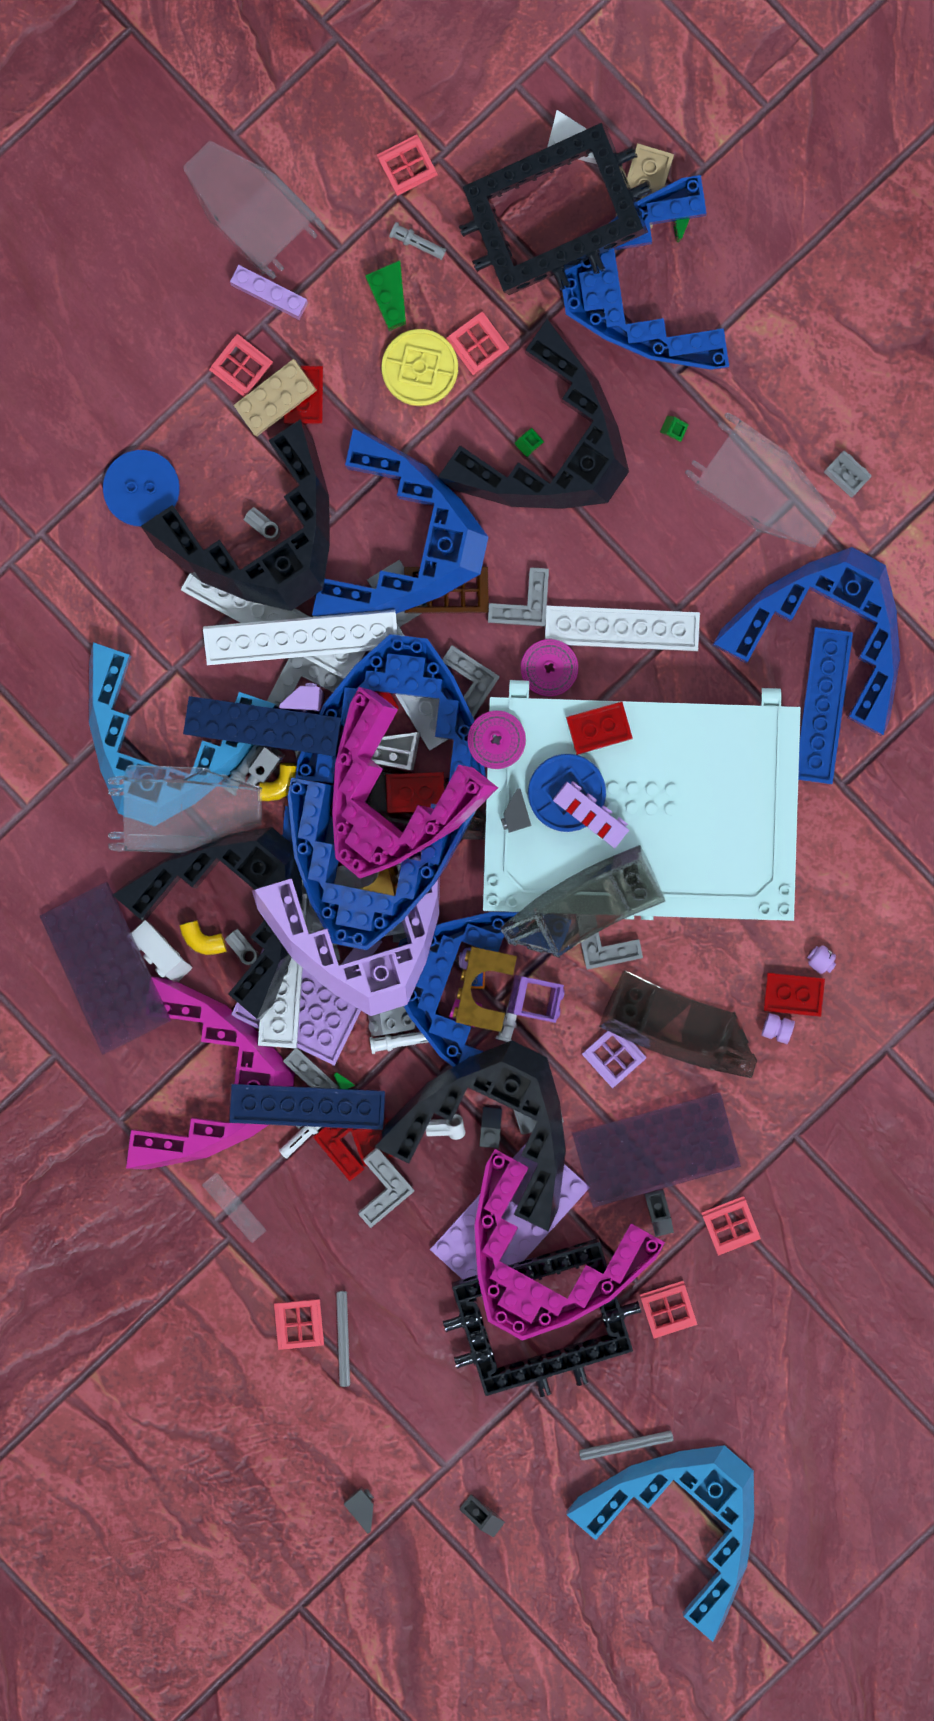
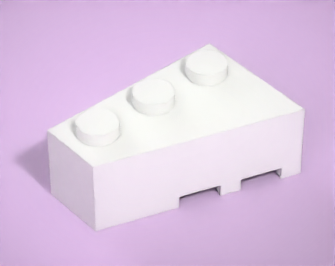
M557 110L548 147L586 130V128ZM593 152L588 157L583 156L578 159L597 164Z
M421 732L383 737L371 760L376 764L413 770Z
M145 920L129 935L133 940L131 944L138 951L142 950L145 953L143 957L148 963H154L157 966L155 970L162 978L166 976L173 982H179L193 968L183 960L180 954L172 948L168 941L148 921Z

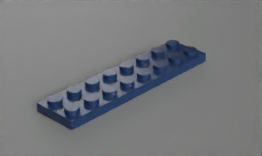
M189 696L183 734L336 757L342 718Z
M231 1084L229 1123L383 1130L385 1091Z

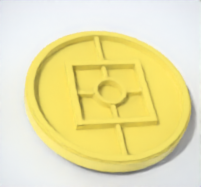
M414 329L400 334L388 345L382 359V375L388 390L398 400L412 406H428L442 400L454 387L458 375V360L453 347L443 336L426 329Z

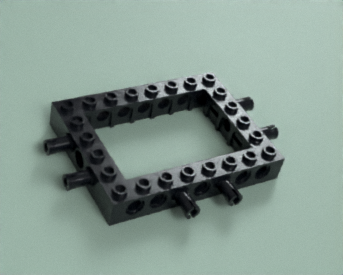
M599 123L463 186L474 219L459 225V229L462 230L460 232L465 237L479 230L488 251L487 255L472 261L473 265L475 264V270L478 272L493 265L503 292L508 295L514 294L553 275L559 290L565 289L564 286L568 288L571 285L564 270L587 260L590 261L594 274H599V270L601 272L605 271L606 269L600 254L648 233L636 199L652 193V191L649 189L650 186L647 181L631 188L622 167L623 163L638 157L637 153H635V148L631 146L617 153L607 127L603 123ZM593 152L619 219L517 265L516 260L512 257L509 248L510 244L504 237L503 226L499 223L495 213L496 208L488 200L496 196L501 197L503 193L509 190L518 189L520 185L531 180L536 181L538 177L548 172L553 173L555 169L566 164L570 165L572 161L583 156L588 157Z
M596 1238L508 1266L533 1280H542V1277L555 1273L558 1275L562 1271L571 1268L578 1269L580 1268L579 1266L585 1264L604 1274L607 1263L600 1240ZM478 1275L451 1283L460 1314L458 1317L443 1320V1325L446 1332L461 1327L465 1328L471 1350L470 1353L454 1357L456 1367L459 1369L474 1363L477 1367L485 1396L536 1381L540 1397H545L544 1388L547 1396L552 1394L547 1381L548 1377L573 1370L576 1385L581 1386L580 1377H582L584 1384L589 1382L584 1366L633 1352L624 1319L627 1316L642 1313L639 1302L636 1301L621 1306L616 1296L610 1302L600 1307L607 1335L497 1368L476 1299L482 1296Z

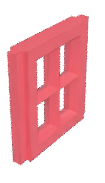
M417 134L376 155L397 196L438 176ZM416 147L420 157L407 162L403 153ZM400 155L405 165L392 171L387 161ZM423 160L427 169L414 175L410 166ZM407 168L411 177L398 184L394 174Z
M483 311L446 338L472 375L477 374L510 349ZM476 324H479L486 333L479 341L470 331ZM465 332L475 342L468 349L459 340V337ZM488 338L497 348L490 355L487 354L481 345ZM477 346L486 357L478 364L469 353Z
M236 334L209 370L241 396L245 397L273 364V361L240 335ZM235 347H238L247 354L242 363L230 355ZM226 358L238 366L233 374L221 366ZM250 358L261 365L256 374L244 366ZM241 369L253 377L247 385L235 377Z
M744 1196L701 1212L718 1256L761 1239ZM742 1208L745 1218L732 1223L728 1213ZM725 1215L728 1225L715 1230L711 1220ZM747 1222L750 1232L737 1237L734 1226ZM730 1228L734 1238L720 1243L717 1233Z
M684 1281L639 1294L654 1339L698 1325ZM680 1293L683 1303L670 1307L667 1297ZM663 1298L666 1308L652 1313L649 1303ZM685 1306L688 1317L674 1321L671 1311ZM667 1312L670 1322L656 1326L654 1316Z
M320 1299L274 1303L278 1350L324 1345ZM310 1307L311 1321L301 1322L300 1308ZM296 1308L297 1323H286L285 1309ZM312 1325V1340H302L301 1326ZM297 1326L299 1341L288 1342L287 1327Z

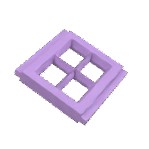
M617 1024L612 1026L582 1053L612 1088L647 1058ZM611 1036H614L622 1045L615 1053L605 1043ZM601 1045L611 1055L604 1063L594 1053ZM624 1049L634 1059L627 1067L617 1057ZM613 1059L623 1068L617 1076L606 1066Z

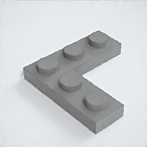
M530 568L527 606L489 603L488 623L545 627L549 569Z
M451 646L442 660L447 666L473 682L464 699L474 718L500 676L459 649Z
M304 657L289 658L267 701L276 704L280 708V704L294 692L301 677L331 692L336 690L343 681V678Z
M575 914L587 970L643 958L639 939L602 947L595 914Z
M295 1048L283 1060L310 1087L337 1089L338 1085L298 1048Z
M375 1148L363 1158L365 1164L386 1187L385 1190L358 1212L370 1228L414 1192L411 1185L378 1148Z

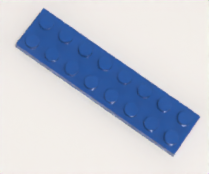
M814 628L799 739L798 780L833 784L853 632Z

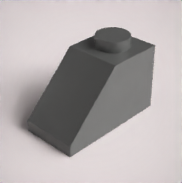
M520 788L516 789L503 813L504 818L501 819L503 829H507L508 833L532 826Z
M483 1107L480 1147L499 1148L502 1109Z
M664 1190L646 1193L645 1198L655 1237L674 1233Z
M361 1487L344 1501V1506L369 1534L372 1527L374 1506L372 1499L374 1496L368 1489L364 1490Z
M470 1494L459 1509L481 1531L492 1537H495L505 1523L492 1509L472 1494Z

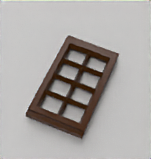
M404 567L405 576L415 577V574H419L420 567ZM482 567L481 574L477 576V588H465L464 583L461 585V588H455L450 591L461 592V606H449V593L444 595V606H432V601H429L427 606H416L405 610L404 613H489L488 567ZM465 592H477L478 606H465Z

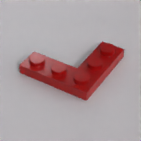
M324 1127L313 1138L345 1177L351 1181L364 1170V1167L340 1139L354 1128Z

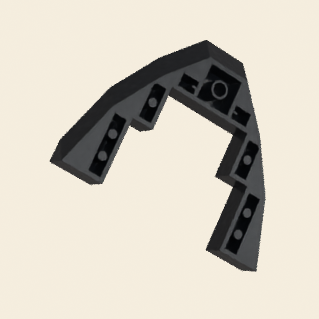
M546 319L526 348L525 354L571 385L561 402L592 424L551 483H548L519 462L507 478L474 454L459 446L438 476L451 489L510 507L565 509L608 503L629 473L619 428L598 379L563 333Z
M301 419L271 438L269 442L298 484V487L286 494L284 498L303 525L302 529L240 570L220 539L203 550L175 507L171 505L141 525L154 547L202 583L246 601L292 611L322 591L330 548L329 494L315 442Z
M273 827L225 834L180 849L130 880L112 896L139 919L147 920L180 879H183L192 888L197 889L218 862L221 861L254 890L292 879L301 907L302 878L294 858L293 844ZM265 920L251 935V938L265 950L228 993L230 997L256 1019H262L273 1006L292 958Z
M513 1040L471 1056L426 1083L385 1125L375 1147L409 1164L433 1114L435 1113L452 1121L467 1088L536 1120L537 1123L521 1156L538 1163L515 1209L514 1215L549 1232L559 1209L566 1146L560 1100L546 1056Z

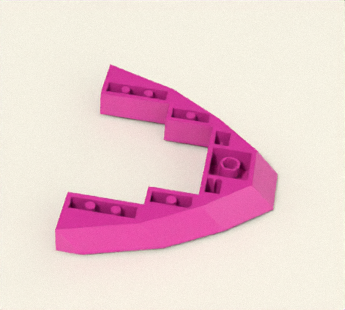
M361 687L358 688L350 703L335 762L332 810L335 859L360 879L401 863L456 830L499 788L474 768L458 765L436 807L433 809L418 805L404 832L400 831L365 802L383 770L371 758L398 709L375 691Z
M151 977L146 1015L202 1022L201 1042L239 1047L234 1084L293 1087L295 1072L283 1062L284 1059L274 1047L258 1046L259 1032L249 1024L235 1018L232 1015L233 1011L228 1006L177 981L173 982L167 978ZM192 1117L189 1136L132 1129L126 1169L147 1170L207 1158L254 1136L268 1125L229 1123Z
M495 1149L485 1166L474 1225L477 1275L488 1322L520 1340L560 1328L610 1302L656 1260L665 1242L630 1224L604 1274L586 1265L568 1299L500 1262L518 1229L517 1226L507 1222L502 1217L524 1180L529 1167Z

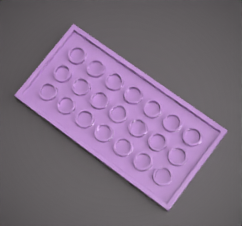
M525 1145L512 1159L529 1167L502 1217V1219L518 1227L515 1236L500 1261L507 1266L524 1261L590 1188L564 1164L559 1209L549 1232L515 1216V1209L538 1163L521 1156ZM480 1194L430 1248L437 1257L462 1279L477 1275L474 1225Z

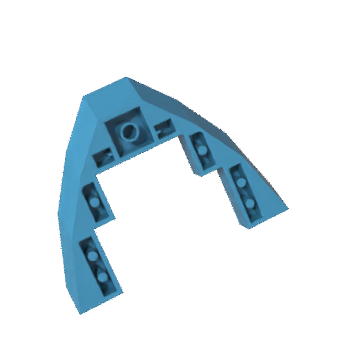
M93 642L89 661V726L100 771L118 814L156 826L196 803L231 775V771L236 770L254 745L222 740L221 746L202 740L190 777L119 753L131 716L114 711V707L132 656ZM241 692L238 693L235 702L276 709V704Z
M725 1445L678 1451L631 1465L579 1496L567 1509L566 1515L595 1540L633 1497L649 1509L673 1480L729 1527L706 1554V1559L718 1571L682 1612L683 1616L713 1642L725 1622L747 1568L754 1522V1470Z

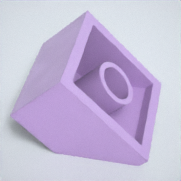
M306 683L305 686L298 687L280 704V709L319 715L323 707L324 692L320 687H317V684Z

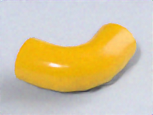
M281 763L277 780L274 782H260L259 801L280 800L287 796L291 778H296L297 764Z
M198 920L179 925L185 942L195 952L204 955L227 952L222 933L213 936L204 935L200 930Z

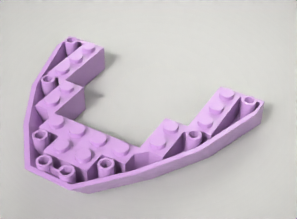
M422 850L407 859L421 861ZM440 877L402 921L408 944L338 965L328 929L308 933L292 879L252 890L258 911L292 959L330 992L369 1016L408 1004L426 964L439 916Z

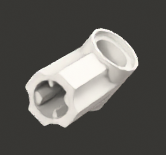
M458 1114L454 1115L452 1121L447 1119L430 1120L426 1128L427 1136L449 1135L454 1140L463 1138L466 1133L463 1119Z

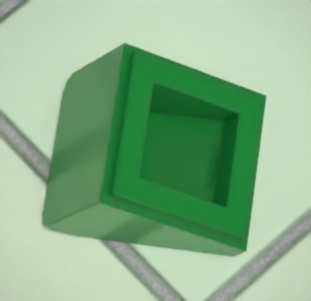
M690 218L674 222L673 227L677 242L681 241Z
M668 415L660 433L681 442L689 424Z
M531 428L519 437L515 445L528 457L544 441Z
M334 1073L340 1089H349L355 1086L339 1073Z

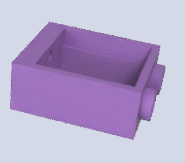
M515 975L507 1013L556 1023L560 1016L559 1006L560 1001L564 997V985ZM528 983L552 987L546 1015L522 1011Z

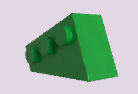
M399 260L365 275L367 284L388 331L406 324L401 263Z

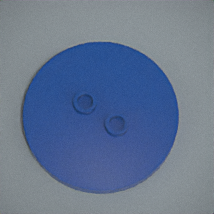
M134 450L121 455L110 465L104 477L103 495L109 510L120 521L131 526L141 527V525L171 505L176 507L179 499L180 484L175 469L167 459L152 451Z
M560 754L548 758L537 767L530 779L528 786L530 807L535 816L551 829L561 832H573L586 827L553 801V798L566 782L569 784L572 781L582 788L580 790L582 794L586 796L589 793L597 800L595 804L600 808L605 804L606 786L604 779L597 767L581 756Z

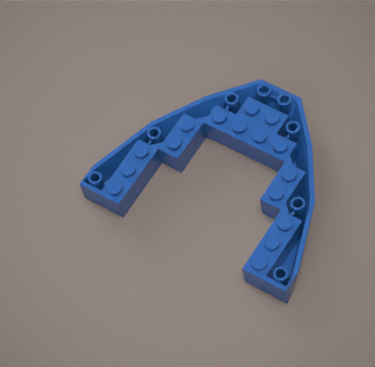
M701 175L681 178L637 201L648 233L600 254L606 269L605 271L601 272L599 270V274H594L589 260L565 270L571 285L568 288L564 286L565 289L562 290L566 315L603 339L650 360L709 370L729 368L724 328L666 337L664 318L631 324L625 323L615 250L651 245L650 225L673 222L680 219L704 217L707 214ZM616 216V217H615L612 221H610L609 223H611V222H613V221L619 219L618 216Z
M353 428L345 463L348 470L400 480L397 493L399 499L434 506L418 578L380 570L376 589L325 579L323 590L316 594L312 616L394 609L397 614L440 598L480 575L489 537L463 501L426 465L376 436Z
M853 547L812 561L766 586L721 628L712 646L747 663L773 614L791 622L809 589L875 624L858 656L859 660L871 665L874 669L847 718L880 736L884 735L891 716L900 664L897 610L885 564Z
M389 634L353 667L323 704L319 715L342 718L336 757L301 752L296 770V779L334 783L335 762L350 703L358 688L361 687L381 693L439 699L435 737L454 740L449 781L458 765L472 767L486 777L484 766L473 758L468 747L469 730L475 720L454 676L428 639Z
M291 778L288 805L293 852L310 904L323 928L328 929L333 944L368 950L401 923L434 886L447 867L475 812L459 828L424 848L421 861L412 859L402 861L396 895L393 896L335 884L339 862L335 859V845L324 843L334 786ZM431 803V808L434 809L437 804Z
M489 912L436 925L426 964L410 1000L404 1008L411 1020L442 1059L454 1067L467 1058L484 1052L465 1045L471 1026L456 1023L454 1020L436 1014L460 943L464 942L481 949L499 952L503 938L507 937L559 956L571 919L554 913ZM407 938L401 939L398 947L408 944Z

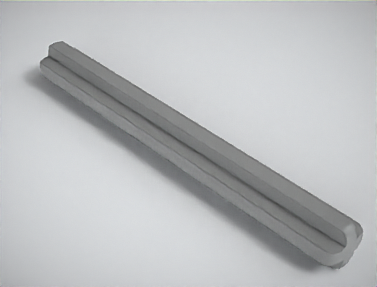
M338 1291L336 1295L339 1380L341 1387L350 1386L347 1292Z
M665 1431L581 1449L579 1451L580 1459L588 1460L672 1442L673 1434L671 1431Z

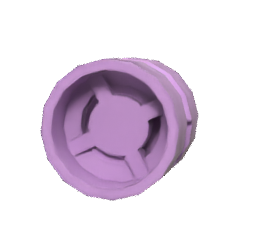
M768 1013L761 1036L769 1039L776 1037L778 1042L788 1044L795 1021L787 1018L780 1020V1016Z

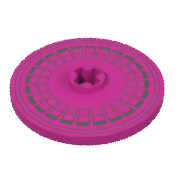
M556 639L540 640L531 645L523 655L521 661L522 678L525 681H529V688L539 695L556 696L562 694L573 685L577 678L578 661L576 655L562 641ZM552 663L554 671L546 672V667L544 666Z
M490 711L481 715L474 721L468 734V747L473 758L481 765L491 769H503L513 765L522 756L526 745V734L522 724L516 717L503 711ZM494 735L502 737L499 745L492 743Z

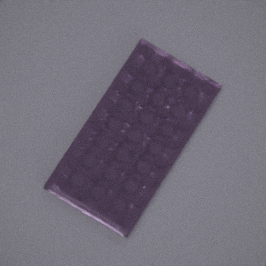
M108 882L40 915L102 1055L171 1021L115 897L112 896L113 892Z
M720 1092L572 1133L593 1208L741 1167Z

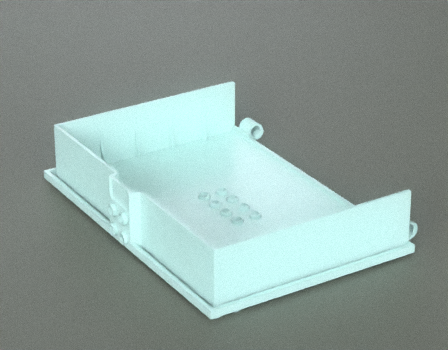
M510 680L509 698L490 697L489 712L503 711L516 717L524 728L526 745L522 756L513 765L503 769H487V779L499 788L486 800L483 911L622 915V919H634V916H641V920H653L654 916L794 921L800 707L781 706V689L761 688V706L529 698V681ZM623 702L633 739L579 754L578 756L589 760L600 771L606 786L604 806L612 811L611 816L617 820L620 817L628 824L626 826L629 829L628 833L617 847L614 848L588 827L573 832H561L547 827L535 816L530 807L528 786L534 771L548 758L560 754L576 755L566 717ZM494 735L492 743L499 745L502 737ZM520 788L532 826L508 833L507 829H503L501 819L504 818L503 813L516 789Z

